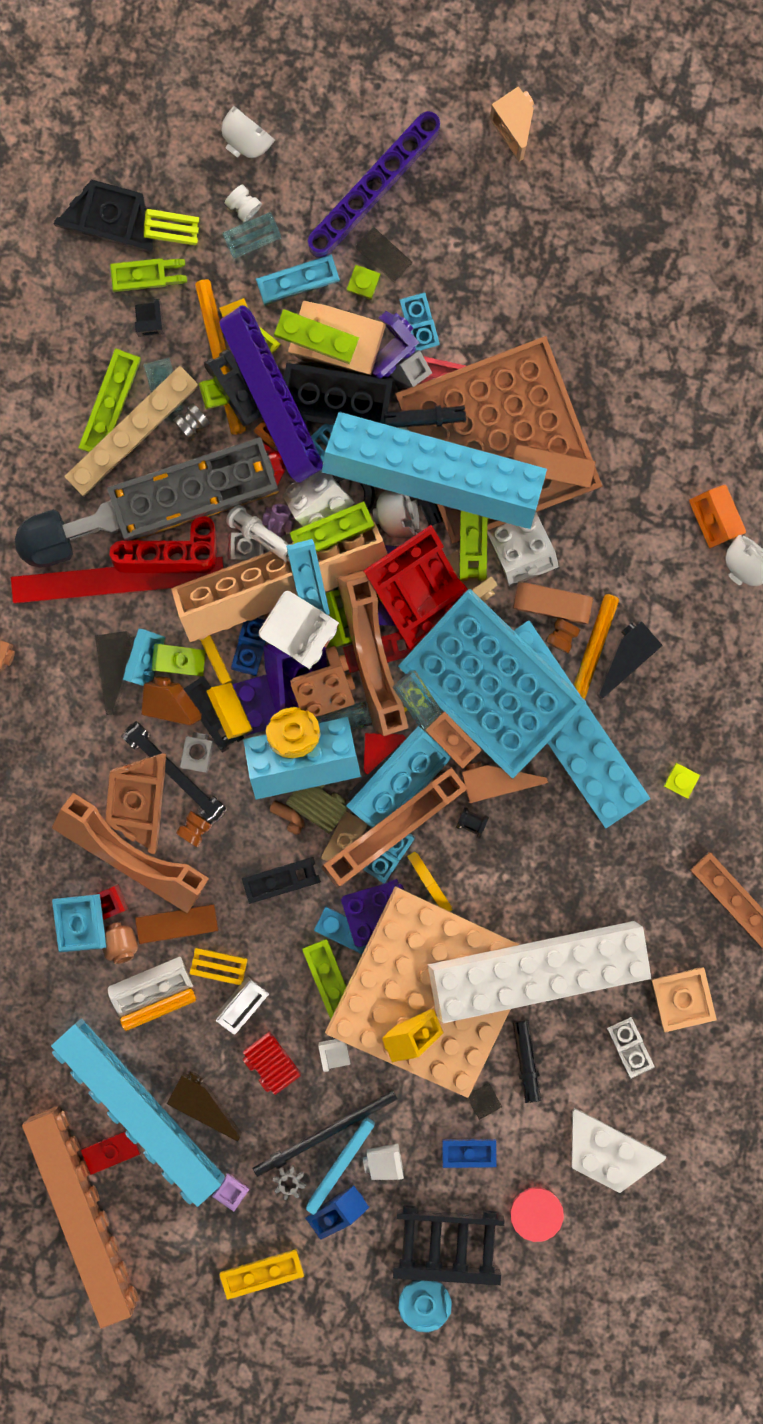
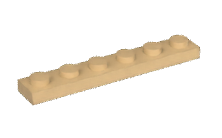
M179 366L64 477L84 497L199 387L197 382Z

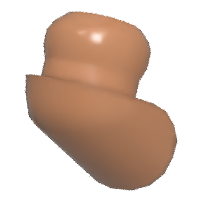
M277 800L272 803L270 812L290 821L287 830L299 835L302 827L304 828L305 826L304 820L290 806Z

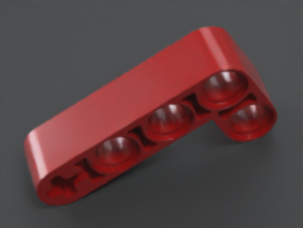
M207 516L195 518L191 523L190 541H117L110 547L109 551L112 564L117 571L123 573L209 572L216 564L217 535L215 525L212 519ZM204 528L210 530L206 535L197 534L199 530ZM149 553L156 555L152 560L143 559ZM176 553L183 555L179 560L170 559ZM203 553L209 555L206 560L196 559L198 555Z

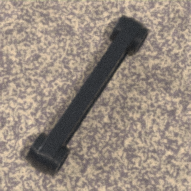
M137 721L130 724L121 735L134 750L141 748L149 757L162 754L148 739L151 734ZM166 757L165 773L200 806L198 812L212 825L216 821L218 822L228 809L214 795L209 798Z

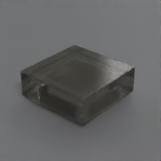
M490 1083L474 1090L467 1098L479 1120L502 1108Z

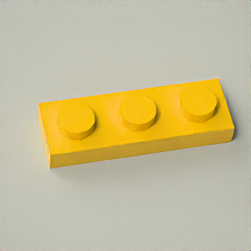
M295 1249L222 1271L219 1275L226 1298L229 1300L302 1278L305 1274L298 1251Z

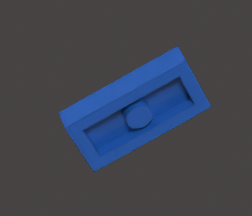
M442 1139L443 1168L497 1167L496 1139Z

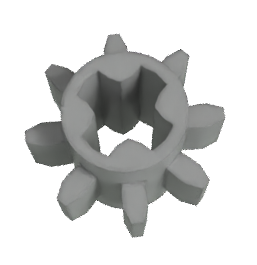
M294 1165L288 1171L281 1167L279 1169L281 1176L273 1177V1182L279 1183L274 1192L279 1193L281 1191L284 1194V1200H287L288 1195L292 1194L298 1198V1188L304 1189L306 1186L305 1183L300 1182L304 1173L300 1172L297 1174L294 1172ZM288 1177L293 1178L294 1184H292L291 1188H286V1183L283 1182Z

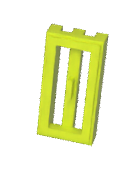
M147 209L145 211L144 237L196 245L198 243L197 234L199 228L197 225L199 217ZM151 218L191 224V226L151 220ZM150 227L186 232L191 234L189 237L158 231H151Z

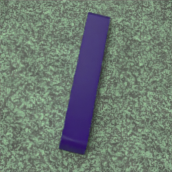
M430 111L420 114L311 232L308 238V245L313 256L322 258L330 255L433 143L440 131V119L437 114ZM424 122H431L435 125V129L427 132L421 128V125ZM407 141H413L417 144V148L414 151H407L403 148V145ZM393 160L398 162L399 168L395 171H389L386 169L385 164ZM371 180H377L382 186L374 191L370 190L367 184ZM358 199L364 205L359 210H353L350 208L349 203L352 200ZM335 219H342L346 225L344 228L336 230L331 226V223ZM323 238L328 244L324 249H317L313 246L314 241Z
M241 305L220 320V327L290 476L300 483L323 468V462L254 315L246 306Z

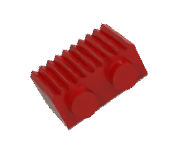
M270 1031L243 1051L245 1055L242 1058L244 1063L251 1071L256 1069L261 1077L258 1081L267 1093L272 1091L276 1095L301 1076L299 1069Z

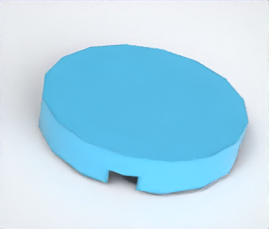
M412 1280L404 1286L399 1296L398 1308L402 1320L412 1329L418 1332H431L438 1330L448 1320L451 1314L452 1301L449 1291L441 1282Z

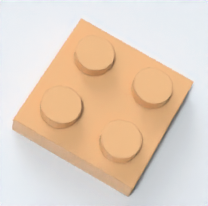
M704 967L651 979L664 1032L717 1020Z

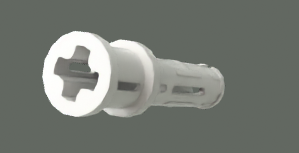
M237 505L230 510L226 518L228 526L237 528L245 538L255 539L283 561L289 562L286 546L290 544L265 528L261 519L257 516L252 517L246 513V509L241 505Z

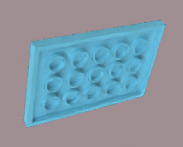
M471 589L463 594L398 665L512 779L587 703Z

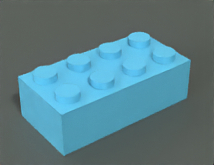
M344 717L318 723L320 729L318 744L313 751L298 758H286L273 752L268 745L266 734L243 739L249 778L255 799L361 777L349 718Z

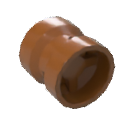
M557 618L554 623L556 630L548 635L545 642L568 654L572 648V638H576L581 630L573 624Z
M190 811L186 817L187 825L180 826L176 834L192 845L199 847L202 842L201 834L203 835L205 832H208L212 824L197 813Z

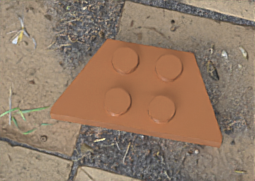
M164 753L112 769L109 773L106 823L113 829L121 831L131 841L134 842L136 840L148 848L147 851L151 854H156L158 850L167 755Z

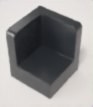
M159 298L154 299V303L135 305V330L138 337L165 334L162 303Z

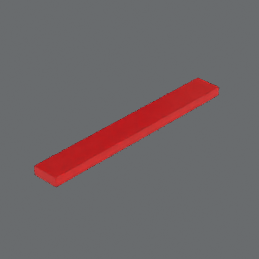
M216 557L215 567L206 573H123L117 571L114 567L12 576L13 603L17 604L171 589L224 569L223 557Z

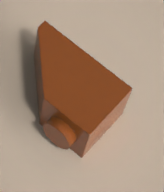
M159 676L144 684L141 715L191 725L201 720L202 714L179 683L170 682V678Z

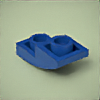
M256 618L243 622L231 670L257 677L264 652L263 645H266V641L259 636V630L266 620Z

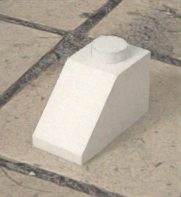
M398 1143L367 1149V1157H363L365 1173H370L372 1180L404 1179Z

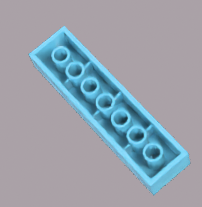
M339 412L325 451L322 472L531 529L547 469Z
M530 620L515 629L514 632L579 694ZM587 704L548 742V745L605 828L651 799Z
M82 1018L51 1045L54 1049L52 1052L54 1057L61 1064L65 1062L72 1069L70 1073L78 1083L82 1084L84 1082L90 1089L89 1095L98 1104L102 1102L108 1108L107 1114L116 1124L121 1123L127 1129L125 1132L126 1136L134 1144L139 1143L145 1149L143 1154L152 1164L157 1162L163 1169L161 1173L170 1184L174 1182L182 1190L180 1195L188 1204L194 1203L198 1207L222 1185L225 1175Z

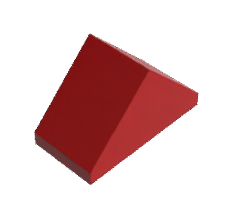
M365 733L364 772L368 775L407 738L403 734L383 736L376 733Z
M119 884L97 893L100 894L103 920L129 909Z

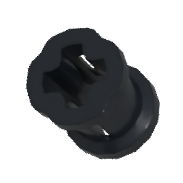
M464 807L456 828L476 834V838L480 839L489 817L486 815L484 817L479 816Z

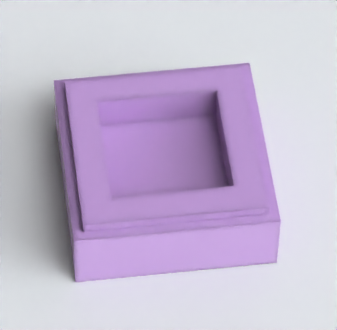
M227 1173L222 1185L214 1192L212 1197L234 1212L250 1188Z

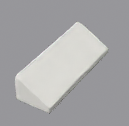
M177 957L113 984L107 989L109 998L120 1018L191 988L193 984L182 958Z

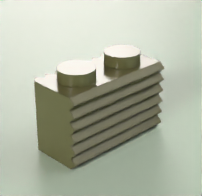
M325 785L294 791L286 804L328 834L332 832L348 809L344 805L347 800L336 792H333L332 795L328 794L323 790Z

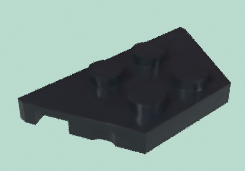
M91 179L83 188V192L70 202V206L65 212L54 220L56 227L147 252H154L153 240L144 237L146 205L144 195L140 192Z

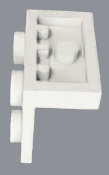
M536 512L531 529L507 523L487 531L488 537L503 567L509 587L559 567L556 552Z

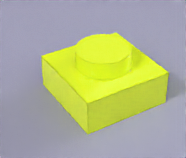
M675 763L663 787L688 799L700 775Z

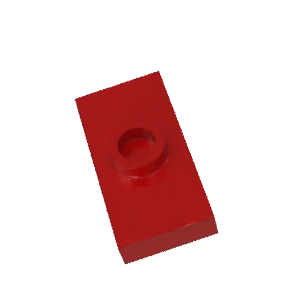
M123 1131L82 1148L81 1152L92 1175L140 1155L141 1151L138 1144H134L126 1136V1131Z

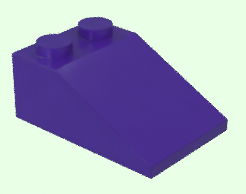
M272 644L263 645L265 672L276 713L286 708H299L290 681L295 677L327 667L326 648L323 647L319 661L309 669ZM330 713L315 718L318 721L330 719Z

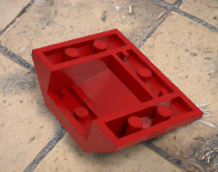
M432 525L363 570L411 651L468 590L457 577L442 550L444 546Z

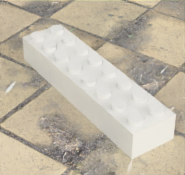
M635 921L428 964L436 1016L442 1023L651 979L643 926Z

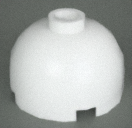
M235 106L230 109L223 120L222 136L228 143L225 148L237 158L240 154L248 158H256L264 154L275 141L274 138Z
M384 490L377 500V508L373 509L375 523L380 524L383 531L389 536L406 538L417 535L418 533L414 531L419 529V513L416 500L411 501L407 495Z
M738 535L727 549L725 557L726 565L731 571L729 577L738 585H741L743 582L749 586L762 585L763 548L748 537Z

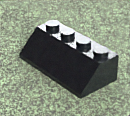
M295 360L287 361L284 381L303 420L334 425L338 413L342 412L384 424V412L389 410L394 377L383 376L378 378L374 374L370 376L330 366Z

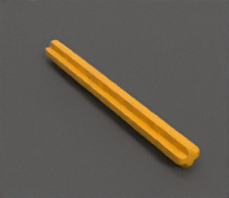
M209 279L197 281L195 287L212 358L216 359L219 357V353L227 348L220 327V319L211 282ZM226 366L220 368L224 375L230 372ZM230 404L224 405L231 434L238 435L244 433L246 427H243Z

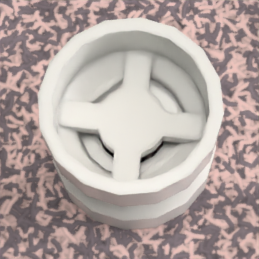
M242 184L227 197L225 205L230 210L236 209L238 218L244 223L256 214L262 203L256 197L248 196L249 190Z

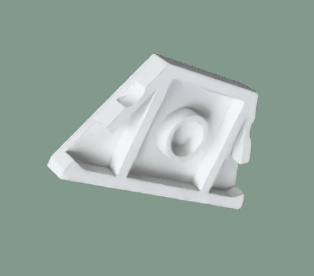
M576 1108L573 1109L571 1167L576 1171L621 1193L666 1159L664 1154Z

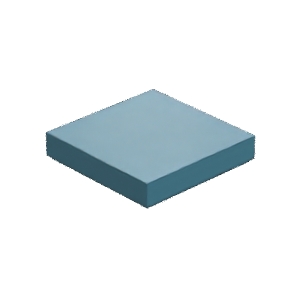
M100 894L52 899L59 952L106 948Z

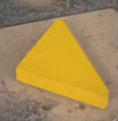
M414 851L408 855V859L438 906L447 911H452V906L418 853Z

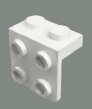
M322 469L300 483H292L283 494V498L294 518L303 527L347 509L355 503L336 483L333 476L323 473Z
M285 591L259 630V636L310 669L313 664L319 661L322 649L327 641H330L336 634L339 622L292 592Z

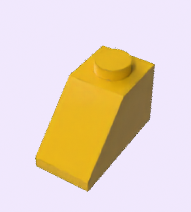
M431 1009L394 1026L382 1037L391 1061L397 1062L418 1058L444 1032L434 1009Z

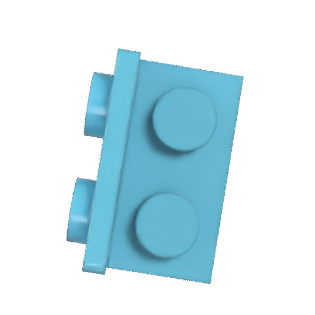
M139 628L125 668L123 680L141 686L152 681L155 671L151 670L154 644L164 645L166 637Z

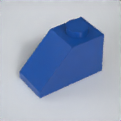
M352 1186L320 1206L315 1215L309 1214L305 1219L321 1240L350 1226L370 1207L362 1194L358 1192L355 1186Z

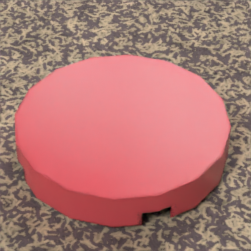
M542 1187L524 1190L513 1200L510 1209L511 1222L515 1231L524 1239L532 1242H542L554 1237L561 1229L564 1220L563 1207L559 1199L550 1190Z

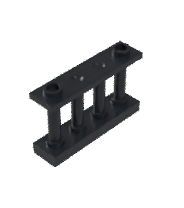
M404 1205L403 1209H397V1219L404 1220L402 1259L399 1260V1263H393V1279L501 1286L500 1269H495L496 1266L493 1265L495 1226H504L505 1224L504 1216H500L499 1212L486 1210L483 1211V1214L423 1211L419 1210L418 1206ZM415 1220L431 1221L429 1261H426V1264H415V1260H413ZM442 1222L458 1223L456 1262L453 1263V1266H443L442 1262H440ZM469 1224L485 1225L483 1261L479 1268L469 1267V1264L466 1263Z

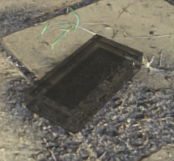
M374 226L356 245V249L394 283L413 264L407 256Z

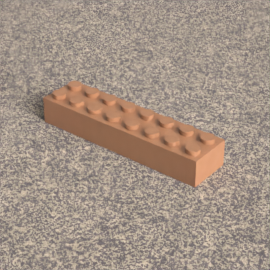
M59 1105L29 1117L22 1124V1127L97 1321L102 1329L130 1318L139 1299L135 1287L129 1286L126 1277L129 1276V1272L125 1262L120 1261L117 1251H119L117 1240L114 1235L110 1237L108 1232V1217L104 1210L100 1211L97 1203V1201H100L98 1191L94 1185H90L87 1176H90V1172L85 1160H80L77 1152L80 1151L79 1142L75 1135L71 1136L68 1126L71 1125L69 1116L65 1110L61 1111Z

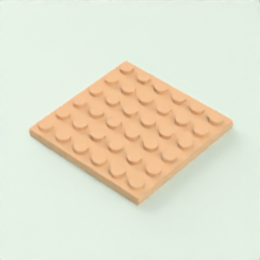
M395 886L325 1033L468 1098L511 1009L448 1023H442L438 1019L444 1033L418 1058L392 1062L385 1049L382 1037L394 1026L431 1009H434L436 1013L428 964L520 944Z

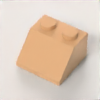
M518 86L491 105L489 119L520 162L524 159L534 102L527 91L522 92Z

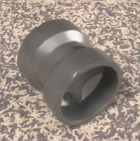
M194 403L187 407L185 417L178 415L173 419L189 440L196 436V428L199 430L210 424Z

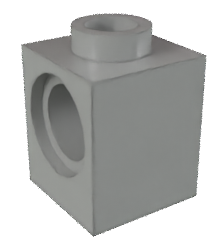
M193 732L192 737L186 736L180 768L208 773L214 741L208 740L209 735ZM195 744L202 745L205 750L204 756L199 760L194 759L190 753L191 748Z

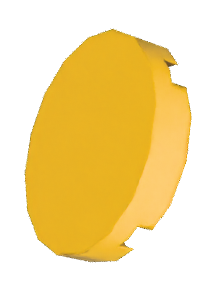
M297 707L282 709L274 714L266 728L268 745L273 752L286 758L305 756L313 751L320 738L318 720L311 712H306Z

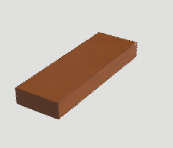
M215 904L194 907L188 913L183 910L135 917L139 944L219 931Z

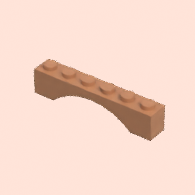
M362 570L337 577L373 729L383 736L408 729L403 703L392 679L383 649L378 621V599L376 592Z
M451 767L375 827L321 867L338 889L459 797L468 788Z
M74 793L60 809L52 826V829L186 913L194 905L209 880L207 876L187 864L163 861L134 848L110 828L94 805Z

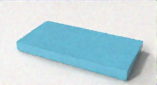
M418 726L347 804V807L368 826L373 828L423 790L449 762L451 757Z

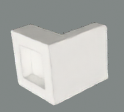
M337 1039L319 1042L318 1047L323 1072H327L331 1068L351 1064L346 1043Z

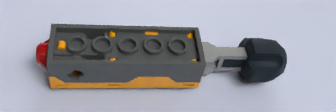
M261 437L108 487L107 490L111 501L101 504L95 515L64 524L60 513L54 509L34 515L23 521L17 529L15 536L16 551L20 558L28 565L42 568L70 560L73 555L70 540L101 530L113 535L122 532L125 541H136L191 523L195 518L201 516L209 517L230 510L237 505L242 506L278 494V485L286 470L279 451L264 444Z

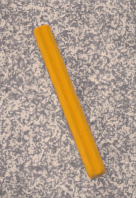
M611 594L604 595L574 682L575 688L584 700L619 603V598Z

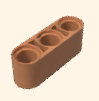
M518 582L513 609L588 624L594 598Z

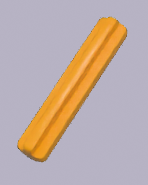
M188 988L123 1016L120 1019V1023L123 1029L128 1031L195 1002L196 995L192 988Z

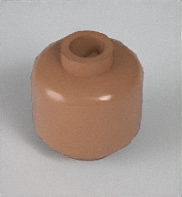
M120 922L106 926V948H102L105 958L113 961L114 964H121L132 960L138 950L133 929L129 926H122Z

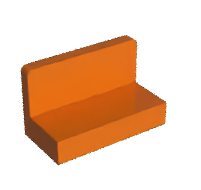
M726 485L708 490L689 499L709 549L746 533V529Z

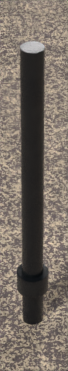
M393 1090L282 1152L280 1150L270 1155L271 1158L252 1168L255 1175L259 1177L275 1167L277 1169L287 1164L286 1161L393 1103L398 1100Z

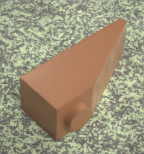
M481 761L466 765V771L461 772L464 784L468 788L466 792L469 803L548 783L546 777L519 772L512 779L502 768L489 765L482 766Z

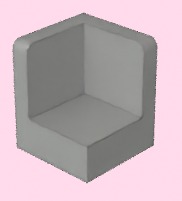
M416 350L410 357L402 358L395 365L396 369L390 376L394 377L393 381L396 387L403 389L416 386L432 374V371L420 350Z

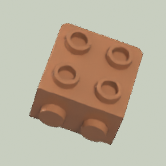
M336 646L325 649L330 666L295 677L290 681L299 708L306 712H311L315 717L355 704L351 690L356 689L351 674H345V671L349 670L344 655L339 656Z

